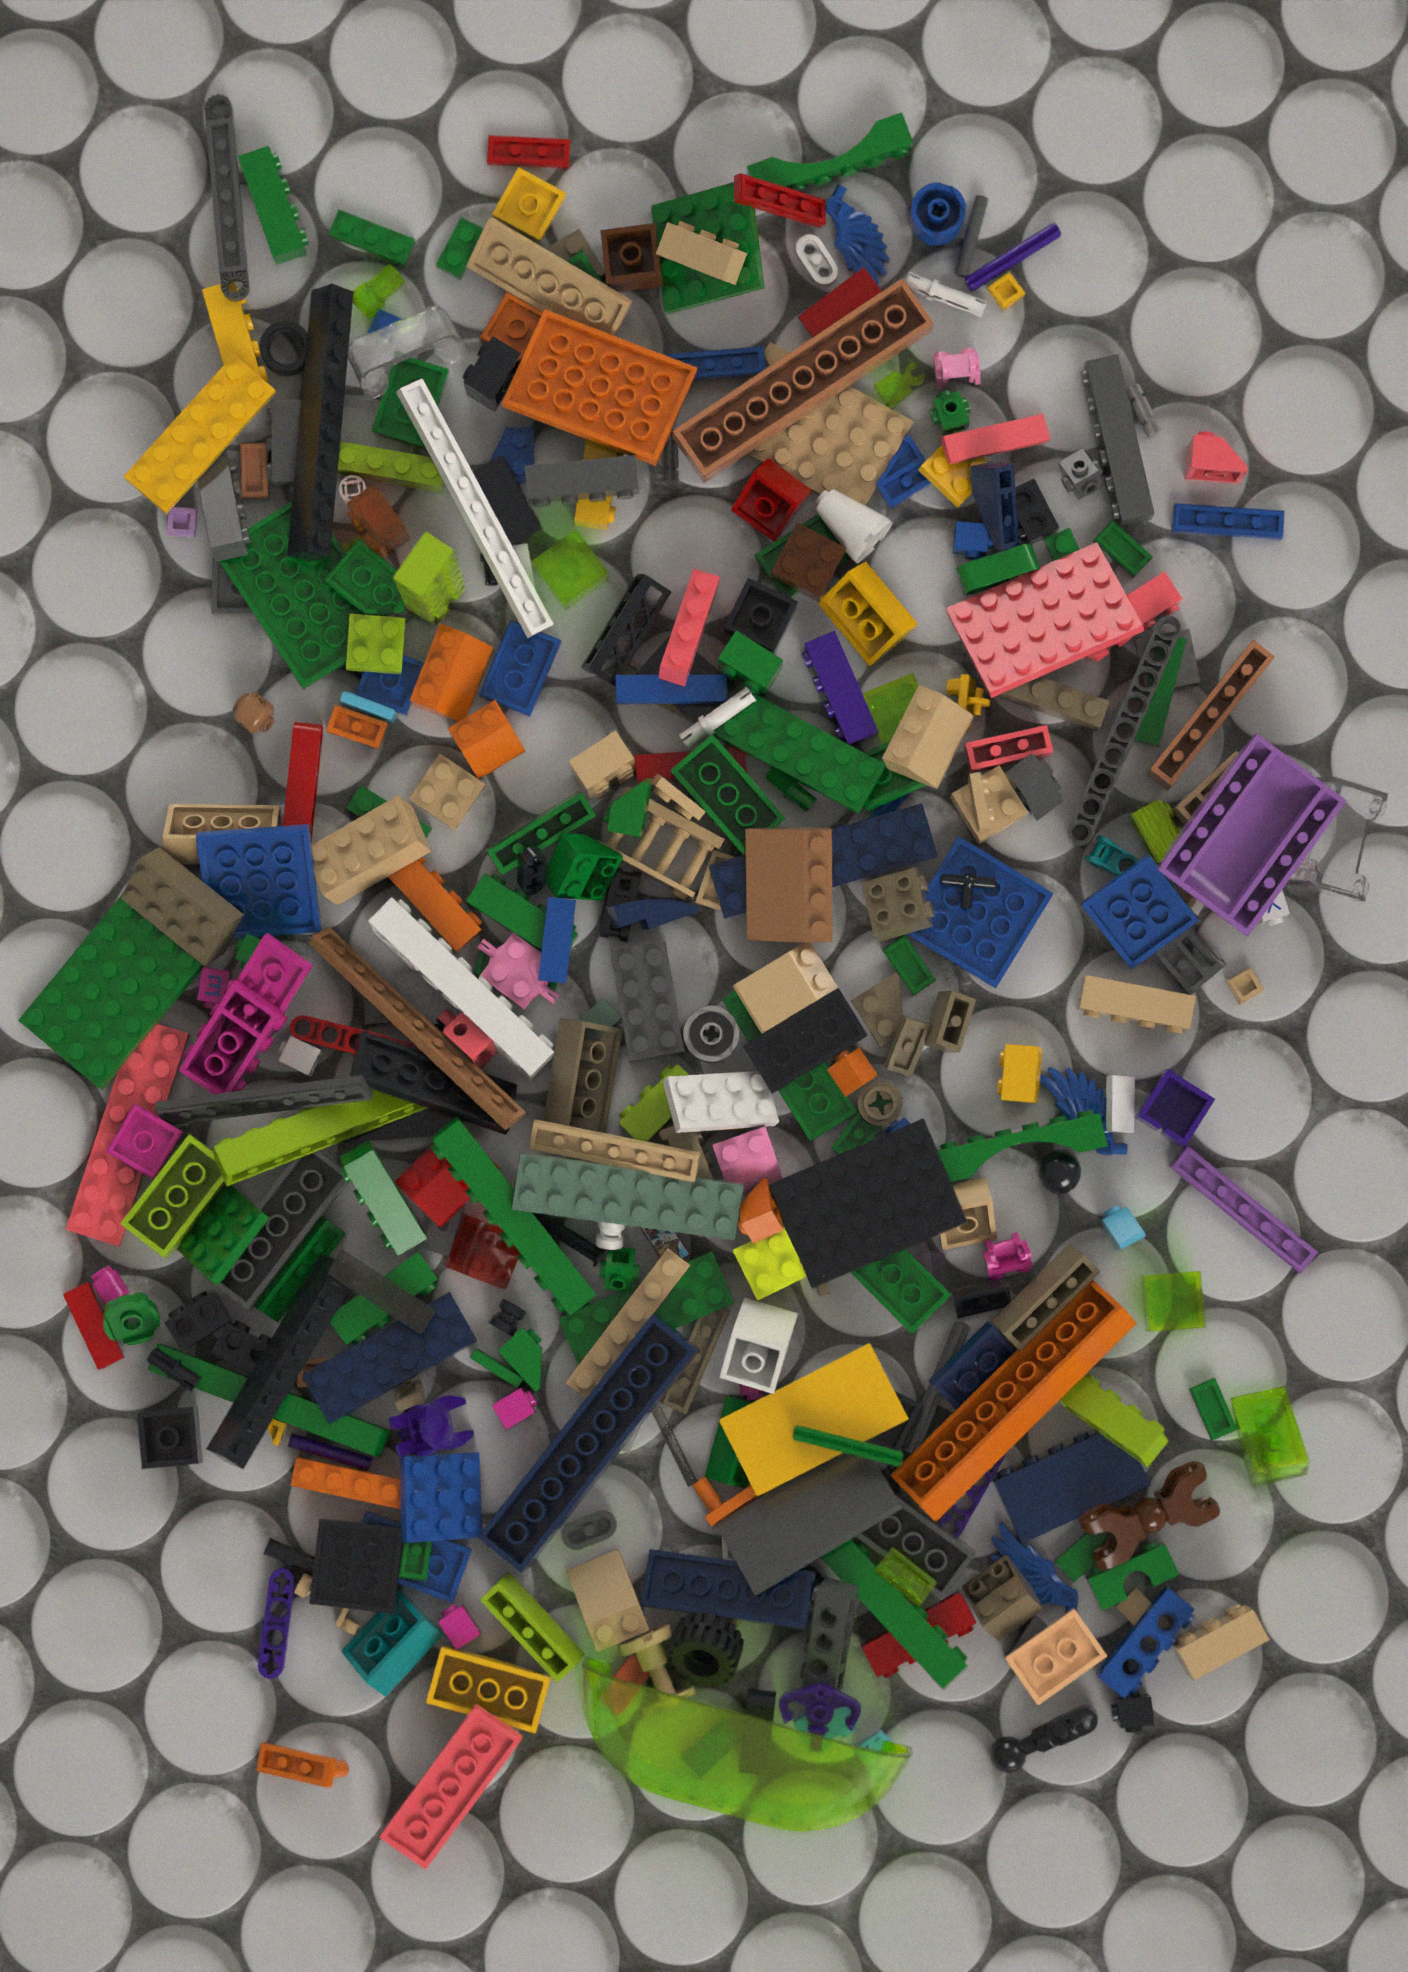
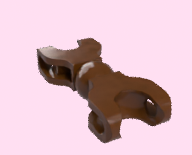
M1192 1461L1171 1470L1165 1479L1163 1487L1154 1492L1155 1498H1143L1135 1504L1133 1509L1129 1505L1115 1508L1109 1504H1099L1081 1514L1079 1517L1080 1526L1088 1534L1108 1531L1106 1541L1093 1552V1560L1096 1567L1106 1570L1128 1561L1133 1555L1138 1542L1146 1538L1144 1532H1158L1165 1526L1166 1522L1171 1526L1177 1523H1185L1189 1526L1199 1527L1218 1517L1220 1507L1213 1498L1205 1496L1192 1500L1194 1489L1206 1481L1207 1472L1204 1464Z

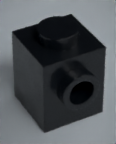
M1149 1694L1129 1695L1125 1699L1122 1696L1114 1697L1115 1704L1110 1705L1112 1722L1117 1721V1726L1120 1729L1125 1728L1127 1733L1142 1731V1726L1154 1725L1152 1699Z

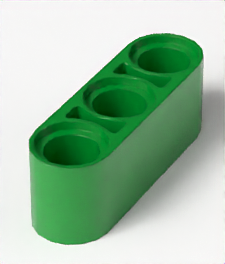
M1031 543L1001 551L962 564L956 568L965 595L998 586L1027 572L1040 570Z

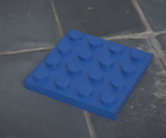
M309 824L197 832L196 841L202 881L244 914L232 938H245L247 933L254 937H259L267 933L273 936L321 932L322 926Z
M958 836L929 883V891H925L927 901L930 900L932 902L935 916L931 917L933 927L905 935L996 989L1054 893ZM942 874H972L976 877L995 878L997 883L995 889L973 887L972 908L968 910L961 908L962 886L941 885L940 877Z

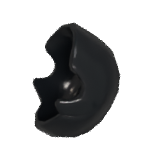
M1055 1149L1046 1154L1039 1167V1178L1043 1187L1056 1194H1065L1074 1190L1081 1177L1080 1163L1077 1157L1068 1150Z

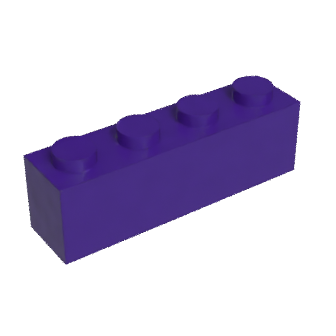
M832 631L804 643L805 651L801 653L807 668L812 666L815 673L812 681L817 692H823L827 702L823 703L828 718L834 717L838 726L834 728L837 739L850 746H854L878 736L877 726L836 632Z

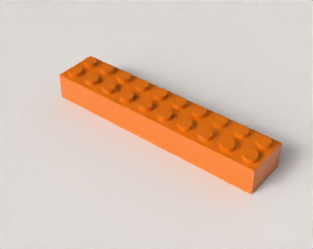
M1092 1280L1021 1351L1017 1349L890 1476L937 1522L1137 1323L1121 1304Z

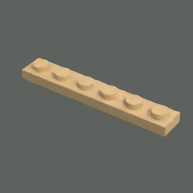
M536 1119L533 1122L529 1149L650 1172V1174L695 1182L700 1159V1152Z
M667 1248L566 1381V1384L586 1399L650 1316L655 1313L690 1267V1264Z

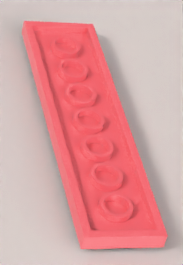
M157 1024L117 1072L66 1230L121 1246L126 1228L120 1223L134 1206L144 1174L110 1155L106 1150L134 1103L161 1118L155 1111L156 1102L169 1100L190 1034Z

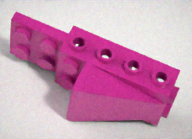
M270 934L264 935L237 980L232 979L223 991L225 994L222 1001H218L210 1012L212 1017L208 1024L204 1023L196 1035L198 1040L183 1055L185 1061L179 1071L211 1094L242 1091L247 1085V1082L244 1081L248 1073L253 1074L261 1062L257 1059L262 1051L265 1053L274 1042L272 1036L286 1023L288 1017L285 1014L290 1007L289 1004L314 965Z

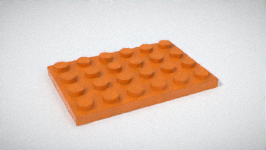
M544 309L505 394L502 407L628 456L635 455L636 459L656 466L696 377L698 368Z

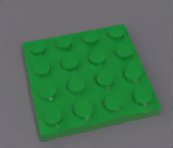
M734 182L651 205L652 219L658 234V245L667 222L678 226L679 221L694 226V233L700 235L701 230L715 234L717 235L715 241L722 243L725 238L739 244L737 250L747 253L736 285L660 256L663 277L661 291L665 313L671 314L765 289L755 208L750 205L745 206L734 202Z

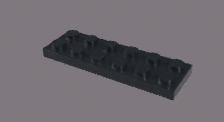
M361 1031L358 1035L350 1077L362 1075L373 1090L452 1117H457L458 1119L504 1135L510 1130V1127L506 1130L501 1127L422 1051L365 1031ZM486 1074L515 1101L517 1084Z

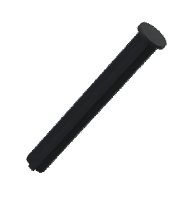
M533 1213L549 1234L593 1261L594 1267L597 1266L607 1249L602 1250L548 1214Z

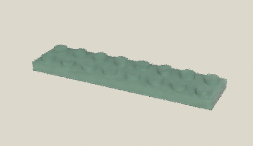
M520 1152L511 1208L512 1210L735 1240L744 1185L743 1183L696 1177L695 1182L601 1163Z

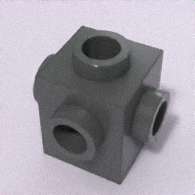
M1083 449L1059 461L1062 474L1061 482L1068 493L1072 491L1078 500L1093 494L1102 487L1100 475L1103 474L1102 469L1096 460H1090Z

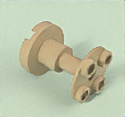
M669 1624L653 1628L640 1636L632 1637L618 1644L621 1657L633 1653L636 1654L642 1671H649L659 1695L658 1698L642 1706L645 1715L660 1710V1705H665L666 1708L682 1702L681 1699L688 1698L697 1693L694 1685H688L675 1690L664 1664L668 1663V1657L662 1641L673 1636Z

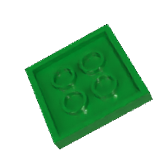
M225 1185L218 1192L209 1208L201 1214L191 1232L182 1239L181 1245L177 1250L206 1278L218 1286L269 1217L232 1185Z

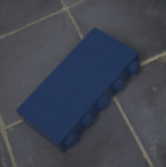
M1087 1431L1073 1437L1074 1443L1064 1447L1063 1443L1047 1449L1049 1454L1038 1459V1456L1034 1455L1021 1461L1022 1467L1013 1470L1010 1466L996 1473L998 1478L992 1481L1019 1541L1023 1544L1078 1519L1081 1514L1099 1504H1111L1150 1486L1151 1484L1141 1463L1100 1433L1096 1432L1089 1435Z

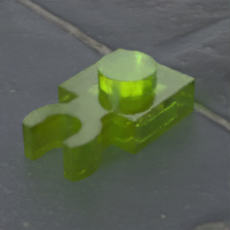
M915 362L910 363L906 367L903 375H900L896 369L874 385V389L889 408H893L912 394L913 391L909 387L910 385H919L924 381V374L917 378L912 377L910 374L917 367Z

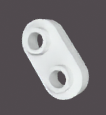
M811 234L802 236L796 243L797 258L816 285L821 287L832 285L838 276L837 264L817 236ZM811 247L814 249V253L808 255L804 252V249ZM821 270H827L829 272V275L827 277H821L819 275V272Z

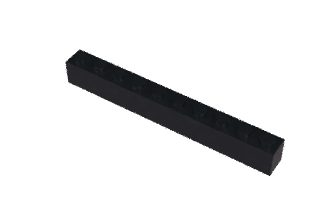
M333 283L311 290L287 552L288 556L307 562L328 558L331 551L354 291Z

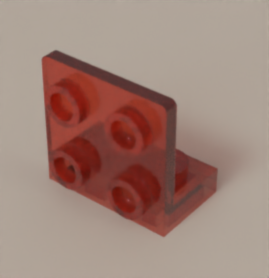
M466 1214L445 1267L505 1290L518 1261L516 1256L520 1252L515 1245L509 1248L499 1235L503 1232L501 1228Z

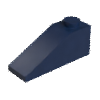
M986 462L970 466L972 495L996 550L1002 551L1019 546L1014 463Z

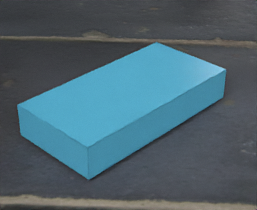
M343 691L340 702L350 708L393 724L396 720V711L387 706L347 691Z

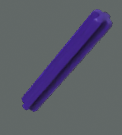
M1055 223L1048 225L971 273L964 280L966 286L970 291L976 290L1061 236L1059 227Z

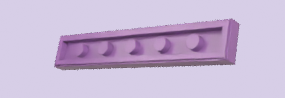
M1188 1145L1169 1166L1299 1274L1302 1273L1318 1253V1251Z

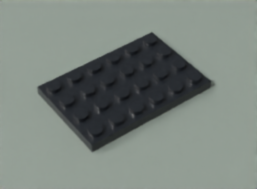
M924 1118L769 1184L812 1289L968 1223Z

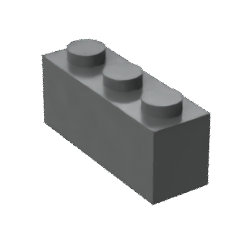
M271 400V409L266 410L267 425H271V436H267V452H272V463H267L268 480L272 479L275 488L294 486L301 400Z

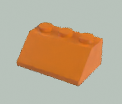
M440 623L410 698L411 704L455 722L466 718L493 647L465 632Z

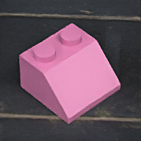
M766 1127L712 1145L724 1181L743 1183L742 1194L751 1192L759 1181L767 1177L770 1184L783 1179Z

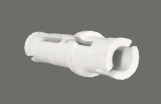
M910 272L906 282L912 292L927 297L926 300L932 301L933 299L980 318L987 303L986 300L940 284L939 280L934 279L932 281Z
M746 686L705 717L703 715L700 716L698 722L680 733L679 736L684 740L683 743L689 749L708 734H714L716 728L751 703L757 701V699Z

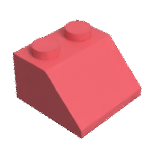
M1209 431L1198 432V435L1194 434L1187 446L1185 479L1240 484L1247 473L1248 466L1222 437L1215 436V433Z

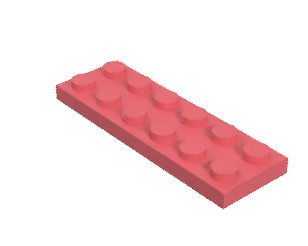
M475 1704L383 1829L379 1838L426 1870L520 1743L523 1735L478 1704Z

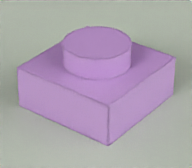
M173 507L168 513L166 534L168 536L195 538L198 510L196 508Z

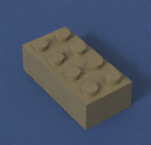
M161 847L140 858L121 897L123 901L204 966L225 953L244 914Z

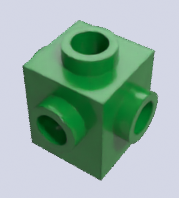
M947 390L937 394L936 399H933L932 409H929V414L933 425L938 424L942 437L969 427L970 420L968 414L971 413L967 398H962L959 391L952 393L951 390Z
M635 1248L607 1249L606 1261L601 1260L599 1277L604 1278L603 1289L631 1292L633 1281H638L640 1265L635 1264Z

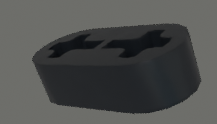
M539 847L526 848L518 859L517 884L526 895L537 894L545 885L547 858Z

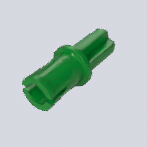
M773 768L765 776L769 782L784 793V798L788 797L805 812L817 800L816 797L799 785L797 781L794 782L788 776Z

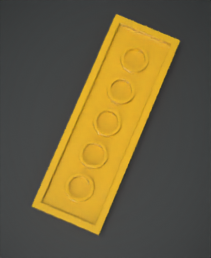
M233 354L124 475V479L167 515L273 397L276 390Z

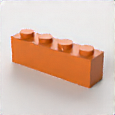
M423 857L388 876L458 954L483 932L479 927L482 923L481 920L472 911L467 914L460 905L463 903L461 898L453 890L448 893L441 886L445 881L435 870L429 872L423 866L426 862Z
M305 1457L296 1458L290 1486L401 1509L399 1477Z

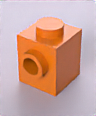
M860 1048L851 1053L847 1049L833 1058L836 1063L827 1069L845 1097L878 1076Z

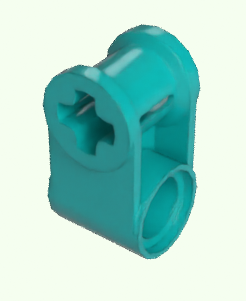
M1101 835L1097 836V843L1090 855H1086L1084 858L1090 865L1107 872L1113 877H1117L1122 873L1118 868V864L1121 861H1129L1132 865L1138 861L1133 854ZM1105 849L1104 853L1099 858L1098 856L1100 855L1101 851Z

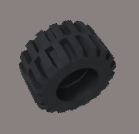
M704 1611L697 1612V1615L694 1613L687 1614L686 1618L682 1617L679 1620L667 1652V1656H669L668 1663L672 1665L674 1673H679L681 1679L690 1681L692 1685L699 1684L701 1687L706 1688L708 1685L719 1687V1684L724 1685L728 1683L729 1679L734 1677L744 1645V1640L741 1638L742 1634L740 1630L735 1629L736 1625L733 1622L726 1621L727 1618L723 1616H715L716 1613L709 1612L708 1615Z

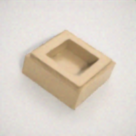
M1251 967L1225 981L1239 1005L1264 991Z

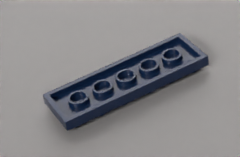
M448 1292L302 1374V1377L330 1425L477 1342V1339L451 1293Z
M650 1549L640 1605L642 1607L694 1614L704 1611L705 1614L709 1615V1612L716 1613L715 1616H723L727 1619L807 1630L816 1573L814 1571L798 1570L755 1596L737 1562L734 1560Z

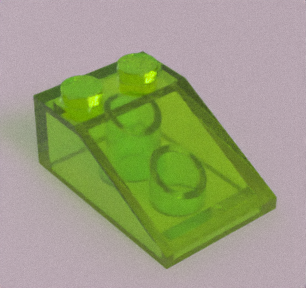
M1285 1386L1232 1397L1230 1401L1238 1429L1237 1432L1244 1463L1252 1487L1307 1475L1309 1458Z

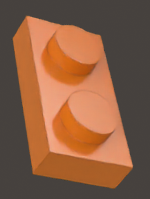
M335 705L326 732L379 750L388 723Z

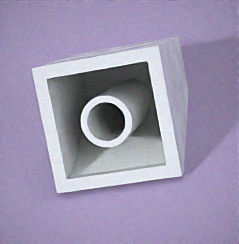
M744 1297L731 1334L720 1378L774 1394L798 1313Z

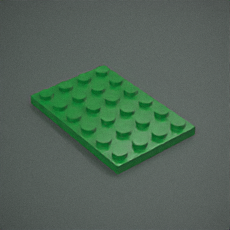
M291 501L248 528L251 543L246 544L248 555L218 562L301 688L305 690L346 664L350 614H364L323 581L346 554L333 533L330 557L307 562L287 555L292 508Z
M122 895L18 1020L101 1090L106 1087L198 975L202 967H204L198 960L121 899Z

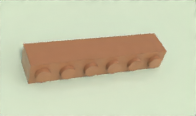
M1252 640L1146 774L1169 790L1275 656L1255 640Z

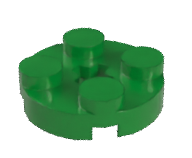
M137 1292L132 1295H124L105 1304L103 1327L106 1335L113 1341L116 1338L122 1340L125 1345L141 1344L154 1336V1331L157 1327L159 1328L160 1316L158 1307L152 1300L148 1299L145 1293ZM129 1317H136V1322L131 1323L129 1320L125 1319Z

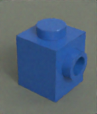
M956 521L953 554L964 555V558L968 560H977L981 556L986 557L987 550L993 549V541L986 525Z

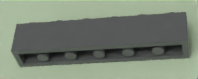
M1119 355L1088 360L1085 362L1084 370L1080 371L1083 387L1088 386L1090 395L1086 397L1089 413H1094L1096 423L1092 424L1095 440L1100 439L1102 448L1098 450L1101 466H1106L1108 476L1104 477L1107 493L1112 492L1114 503H1110L1113 519H1118L1119 526L1151 520L1155 513Z

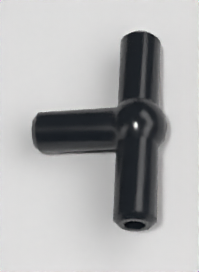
M942 874L940 877L941 885L962 886L961 908L968 910L972 908L973 887L995 889L997 883L995 878L976 877L972 874Z

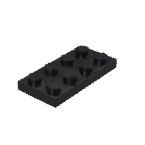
M838 988L743 1045L768 1089L773 1094L868 1035Z

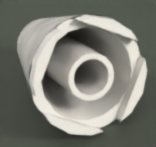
M834 489L830 492L827 490L823 491L815 501L818 505L816 507L817 513L841 546L846 548V553L851 560L857 564L863 561L875 549L873 546L878 540L882 541L892 526L889 518Z

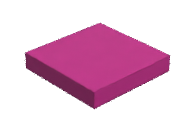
M134 1103L106 1152L154 1180L172 1153L183 1131Z

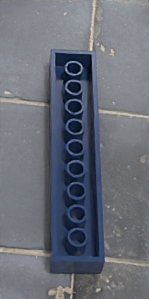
M652 1314L482 1530L478 1538L520 1573L527 1571L700 1349L660 1316Z

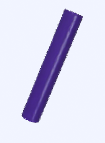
M293 1433L288 1443L290 1448L369 1471L373 1459L372 1457Z

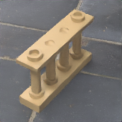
M626 787L622 795L631 790V788ZM650 799L647 812L650 814L648 818L650 822L631 857L621 853L623 856L621 862L673 889L671 894L683 901H686L687 898L693 900L695 892L689 888L708 853H712L714 849L720 852L725 839ZM667 823L674 827L673 832L675 834L654 871L640 862L659 827ZM612 832L606 844L601 841L599 842L617 851L616 848L624 834ZM691 836L699 841L697 844L699 848L678 884L664 875L684 839H688Z

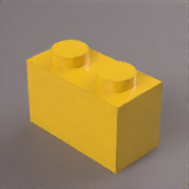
M1005 1044V1051L1001 1050L999 1059L1000 1067H1003V1078H999L997 1084V1094L1001 1095V1100L1005 1102L1038 1104L1043 1052L1041 1047Z

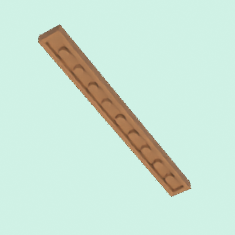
M329 927L312 936L308 944L501 1127L506 1130L522 1120L526 1112L333 929Z

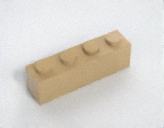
M1085 975L1083 977L1077 1010L1084 1011L1083 1016L1100 1019L1101 1014L1111 1016L1110 1021L1127 1024L1128 1020L1138 1021V1026L1142 1028L1155 1029V1025L1166 1027V1032L1182 1034L1183 1030L1187 1031L1191 1027L1196 996Z

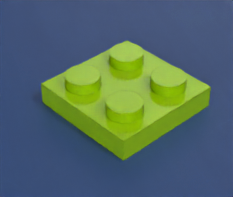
M350 614L346 670L401 674L405 618Z

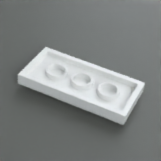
M758 1071L669 1076L663 1080L676 1133L775 1126L779 1122L772 1093Z

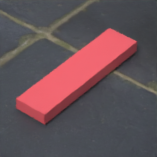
M1039 414L946 435L940 440L947 463L951 465L1047 443L1051 438L1044 415Z

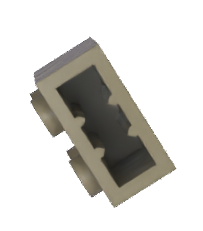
M915 867L862 883L873 934L880 942L933 927L931 917L935 916L932 902L930 900L927 901L925 891H929L926 876L921 875Z

